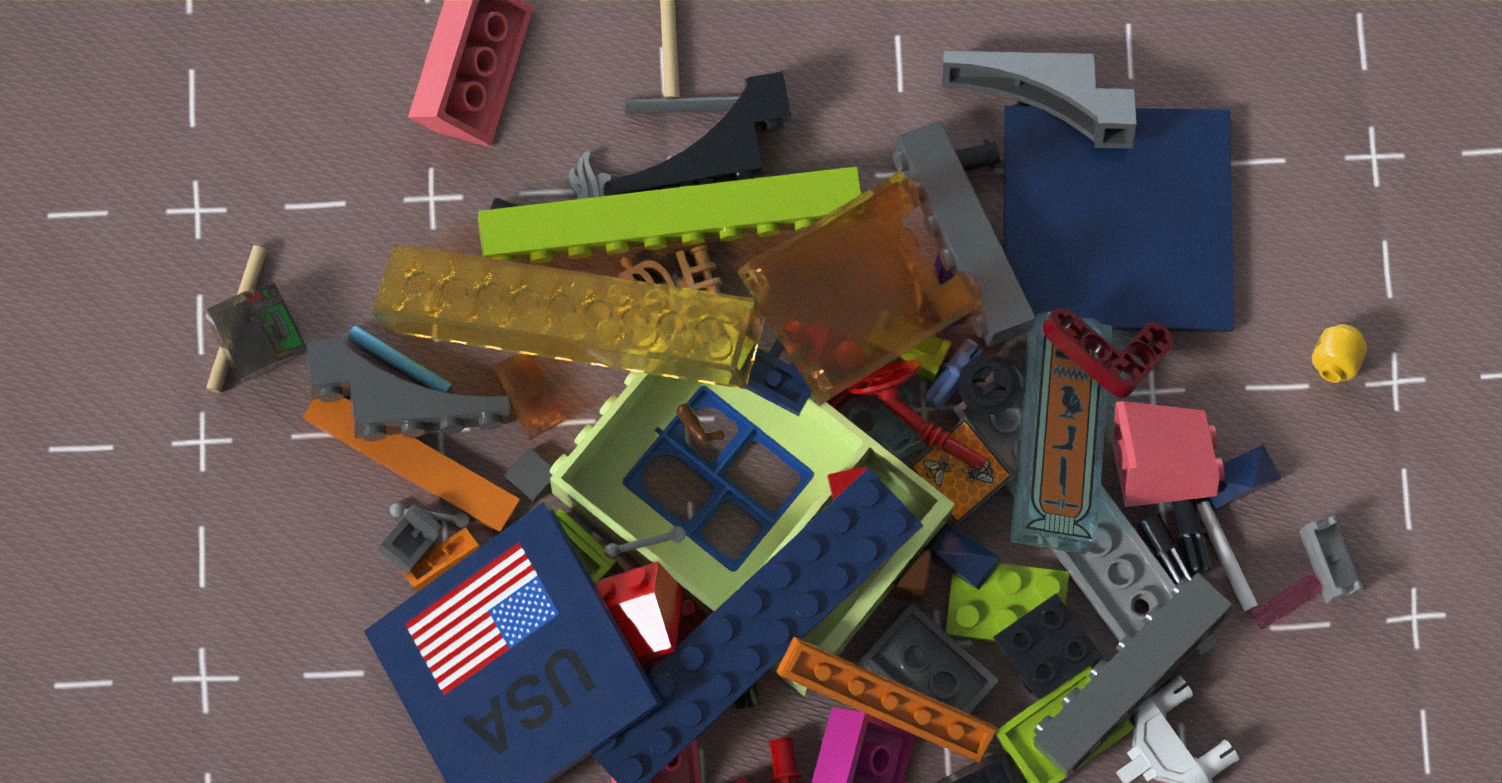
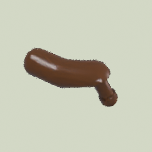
M686 403L679 405L676 413L698 443L706 445L707 441L723 440L725 438L724 431L721 430L705 434L699 418L690 405Z

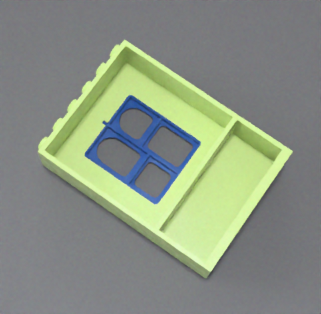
M698 301L693 309L687 306L682 310L673 323L676 329L668 338L661 336L649 351V355L652 357L643 368L637 365L624 381L627 387L620 396L616 397L613 394L604 403L599 411L603 416L594 427L588 424L582 429L574 441L578 446L568 457L562 454L556 460L549 471L552 474L550 478L552 493L617 545L670 533L671 529L675 526L682 527L685 531V539L680 543L670 540L626 551V553L642 566L659 562L683 588L682 598L693 601L696 605V610L708 618L832 502L827 479L828 474L865 466L867 469L870 468L924 527L802 639L838 656L949 520L955 504L814 392H812L800 416H797L730 381V376L747 345H755ZM689 404L693 411L703 407L714 408L738 426L737 434L715 460H705L685 442L682 433L683 422L676 413L679 405ZM752 441L759 442L801 477L799 485L776 511H770L727 477V469ZM673 456L683 461L712 485V494L689 521L678 519L645 490L642 482L643 472L647 464L654 458ZM728 501L734 502L761 525L760 532L735 560L728 559L703 539L701 535L703 528L721 506ZM782 659L771 668V670L775 672L778 676L780 675L776 671ZM780 676L804 697L811 690Z

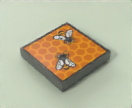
M968 416L964 417L949 430L950 437L987 458L980 472L943 450L937 452L935 445L926 450L908 466L955 504L950 518L956 525L962 524L1017 476Z

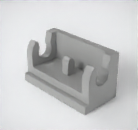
M1336 515L1320 523L1314 521L1306 524L1299 531L1326 604L1362 592L1364 587L1357 575L1340 531Z

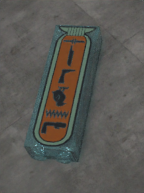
M1052 312L1038 313L1027 335L1010 542L1086 554L1097 541L1108 391L1046 338L1043 332V324ZM1082 318L1086 324L1111 344L1112 326L1101 324L1100 321L1093 318ZM1085 347L1086 351L1091 356L1099 359L1098 355L1093 350H1091L1088 347Z

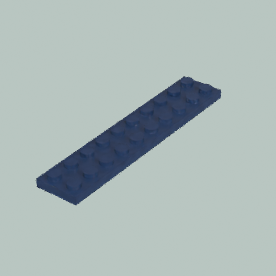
M870 468L866 469L676 646L675 652L669 653L647 674L663 704L591 753V755L617 783H649L784 657L794 636L801 640L805 638L924 526Z

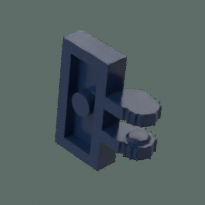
M784 330L781 331L769 353L748 344L730 376V381L800 416L818 383V379L800 370L812 345L804 341L798 347L790 365L778 359L790 341V333Z

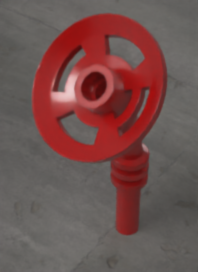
M907 360L880 366L858 375L846 384L847 392L852 394H877L878 399L883 401L886 407L921 437L920 442L925 443L928 441L930 448L935 445L937 452L943 450L979 472L984 467L987 461L986 457L950 437L949 431L943 433L941 426L935 428L934 422L928 424L898 397L901 394L899 387L912 379L921 370L918 361Z

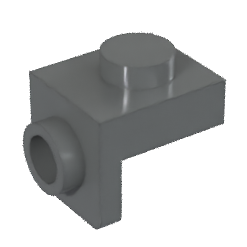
M413 504L404 518L382 542L378 551L408 574L436 541L443 527L430 511L420 509Z

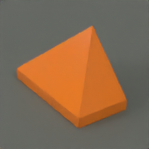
M465 527L425 553L408 574L402 569L401 571L417 593L476 551L480 546Z

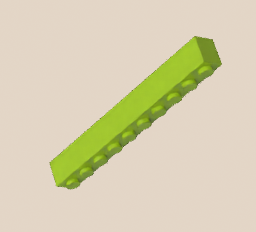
M856 166L478 211V227L483 264H492L493 268H507L514 266L515 261L530 259L533 264H542L553 261V256L569 255L570 259H583L592 255L591 252L606 250L609 255H617L628 252L630 250L629 247L644 246L645 250H658L667 247L669 242L682 241V244L685 246H692L704 243L705 238L720 237L721 241H733L742 238L745 233L757 232L760 237L777 235L780 233V229L795 228L796 232H808L817 229V225L832 223L834 228H842L854 225L855 220L860 219L864 209Z

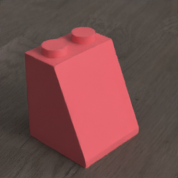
M1128 401L1116 402L1111 442L1125 507L1217 496L1219 481H1223L1225 477L1224 465L1221 457L1215 458L1213 448L1217 447L1216 429L1214 424L1208 425L1204 410Z

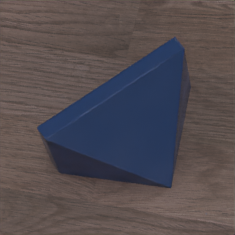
M1261 445L1224 463L1225 477L1223 481H1219L1217 496L1205 497V500H1209L1213 511H1216L1279 481L1281 477L1265 446Z
M946 523L923 550L930 551L932 562L978 591L1002 562L999 556Z

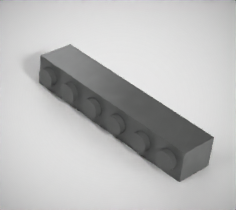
M937 121L899 135L892 152L894 164L900 173L904 172L909 182L908 192L912 202L915 205L919 204L923 211L924 226L928 235L931 238L935 237L941 248L939 256L942 265L947 271L951 270L956 280L955 290L962 304L967 303L972 314L971 323L976 335L983 337L987 347H991L1028 333L1036 319L941 122Z
M1198 572L1191 580L1184 577L1170 592L1173 598L1163 608L1159 604L1156 605L1143 619L1146 625L1136 635L1133 632L1128 633L1116 646L1118 653L1109 662L1103 659L1093 668L1088 675L1091 680L1082 690L1075 687L1061 702L1064 708L1054 718L1051 715H1047L1034 729L1033 732L1036 734L1033 738L1034 747L1068 779L1231 615L1232 603Z

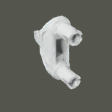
M1180 675L1153 693L1135 711L1132 749L1127 752L1132 761L1116 772L1122 783H1130L1141 774L1147 782L1154 778V780L1165 783H1212L1214 776L1234 762L1239 761L1235 750L1222 759L1219 757L1232 747L1225 739L1200 758L1192 757L1167 722L1166 713L1193 696L1189 686L1177 694L1173 693L1186 683Z

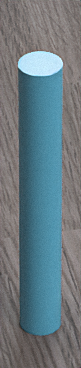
M354 326L350 331L348 339L428 388L447 393L450 392L453 384L361 328Z

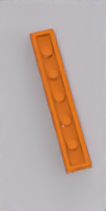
M345 397L334 402H323L320 399H313L302 416L303 420L498 533L504 530L521 502L516 496L414 437L408 438L398 434L388 435L379 441H366L364 438L355 439L351 403Z
M795 636L776 671L786 679L978 763L981 762L997 731V728L991 723Z

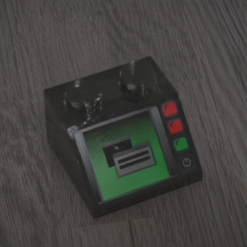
M275 283L242 292L207 309L205 317L239 385L306 354V344Z

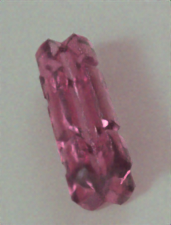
M1314 574L1306 575L1297 582L1298 585H1291L1267 601V605L1263 603L1251 612V617L1260 629H1264L1276 621V617L1280 619L1306 601V597L1310 599L1322 590V586Z

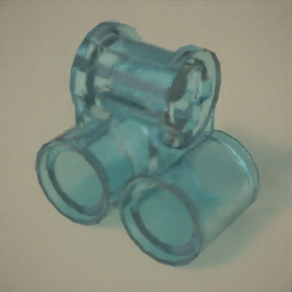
M901 385L899 387L901 394L898 397L902 398L913 409V393L907 386ZM879 400L878 410L870 404H860L855 406L848 415L847 419L852 423L859 417L870 418L875 427L866 434L901 462L917 452L922 454L926 451L925 444L920 442L921 437L890 411L883 401Z

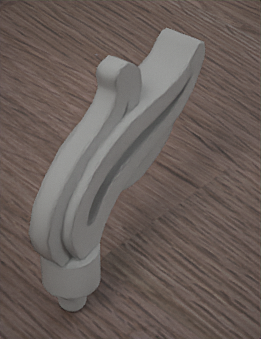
M589 151L584 152L578 161V176L575 175L574 168H571L569 172L570 186L578 199L604 196V186L610 183L612 179L606 173L594 175L590 166L591 154Z

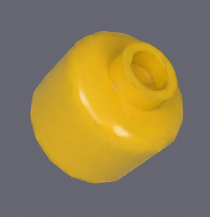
M1339 324L1329 327L1320 335L1312 353V363L1319 371L1320 376L1326 381L1338 383L1340 381L1352 380L1359 374L1367 355L1368 346L1363 339L1362 333L1350 325Z

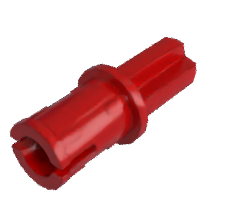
M787 737L770 740L768 744L771 751L774 775L770 776L771 782L798 783V779L801 778V772H798L796 769L793 739Z

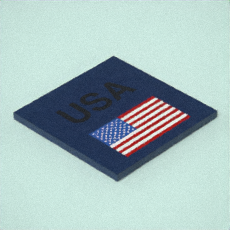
M547 502L539 504L364 631L446 783H550L663 704L550 503Z

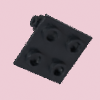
M1057 593L993 637L1023 678L1022 684L1030 694L1033 693L1038 700L1044 698L1102 657Z

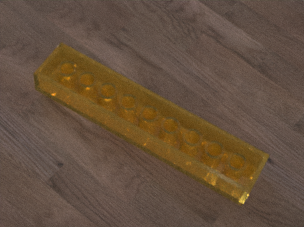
M393 244L372 310V314L387 332L746 389L765 322V316L757 301L753 298L401 244Z

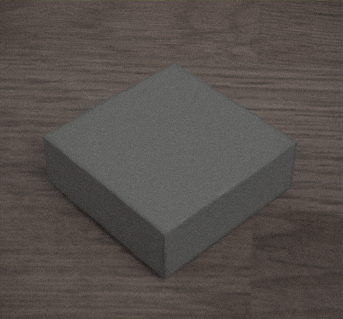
M529 448L507 471L504 478L534 503L550 485L552 474L549 471L552 466L533 449Z

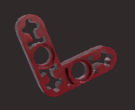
M1065 308L1054 310L1043 324V332L1052 344L1104 389L1119 398L1128 397L1174 344L1173 336L1166 327L1156 322H1150L1142 328L1120 353L1075 313ZM1150 340L1157 344L1153 349L1147 344ZM1085 347H1088L1091 350H1093L1098 355L1099 359L1091 356L1086 351ZM1131 354H1134L1137 357H1139L1144 362L1145 366L1136 362L1131 356ZM1122 371L1128 375L1125 380L1119 376Z

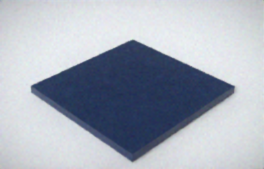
M1035 106L1004 107V254L1036 319L1031 329H1043L1044 322L1054 310L1065 308L1075 313L1093 330L1141 331L1150 322L1159 323L1169 331L1232 332L1234 330L1230 109L1135 108L1137 125L1133 148L1129 149L1095 148L1094 141L1064 120Z

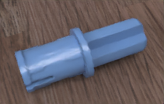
M966 338L950 361L942 363L940 367L942 371L923 394V398L928 405L937 410L942 408L957 389L958 379L963 367L973 358L985 355L982 348L976 350L978 347L977 343Z

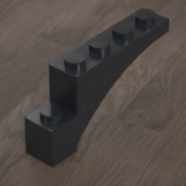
M783 71L745 78V89L725 116L703 137L684 151L658 165L635 174L611 179V194L618 195L678 188L692 184L718 183L719 179L730 177L733 178V181L754 179L755 173L762 170L755 127L761 126L762 132L784 128L783 122L789 121L791 118Z

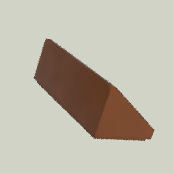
M923 551L902 576L895 587L892 598L915 602L923 600L928 584L932 555L930 551Z

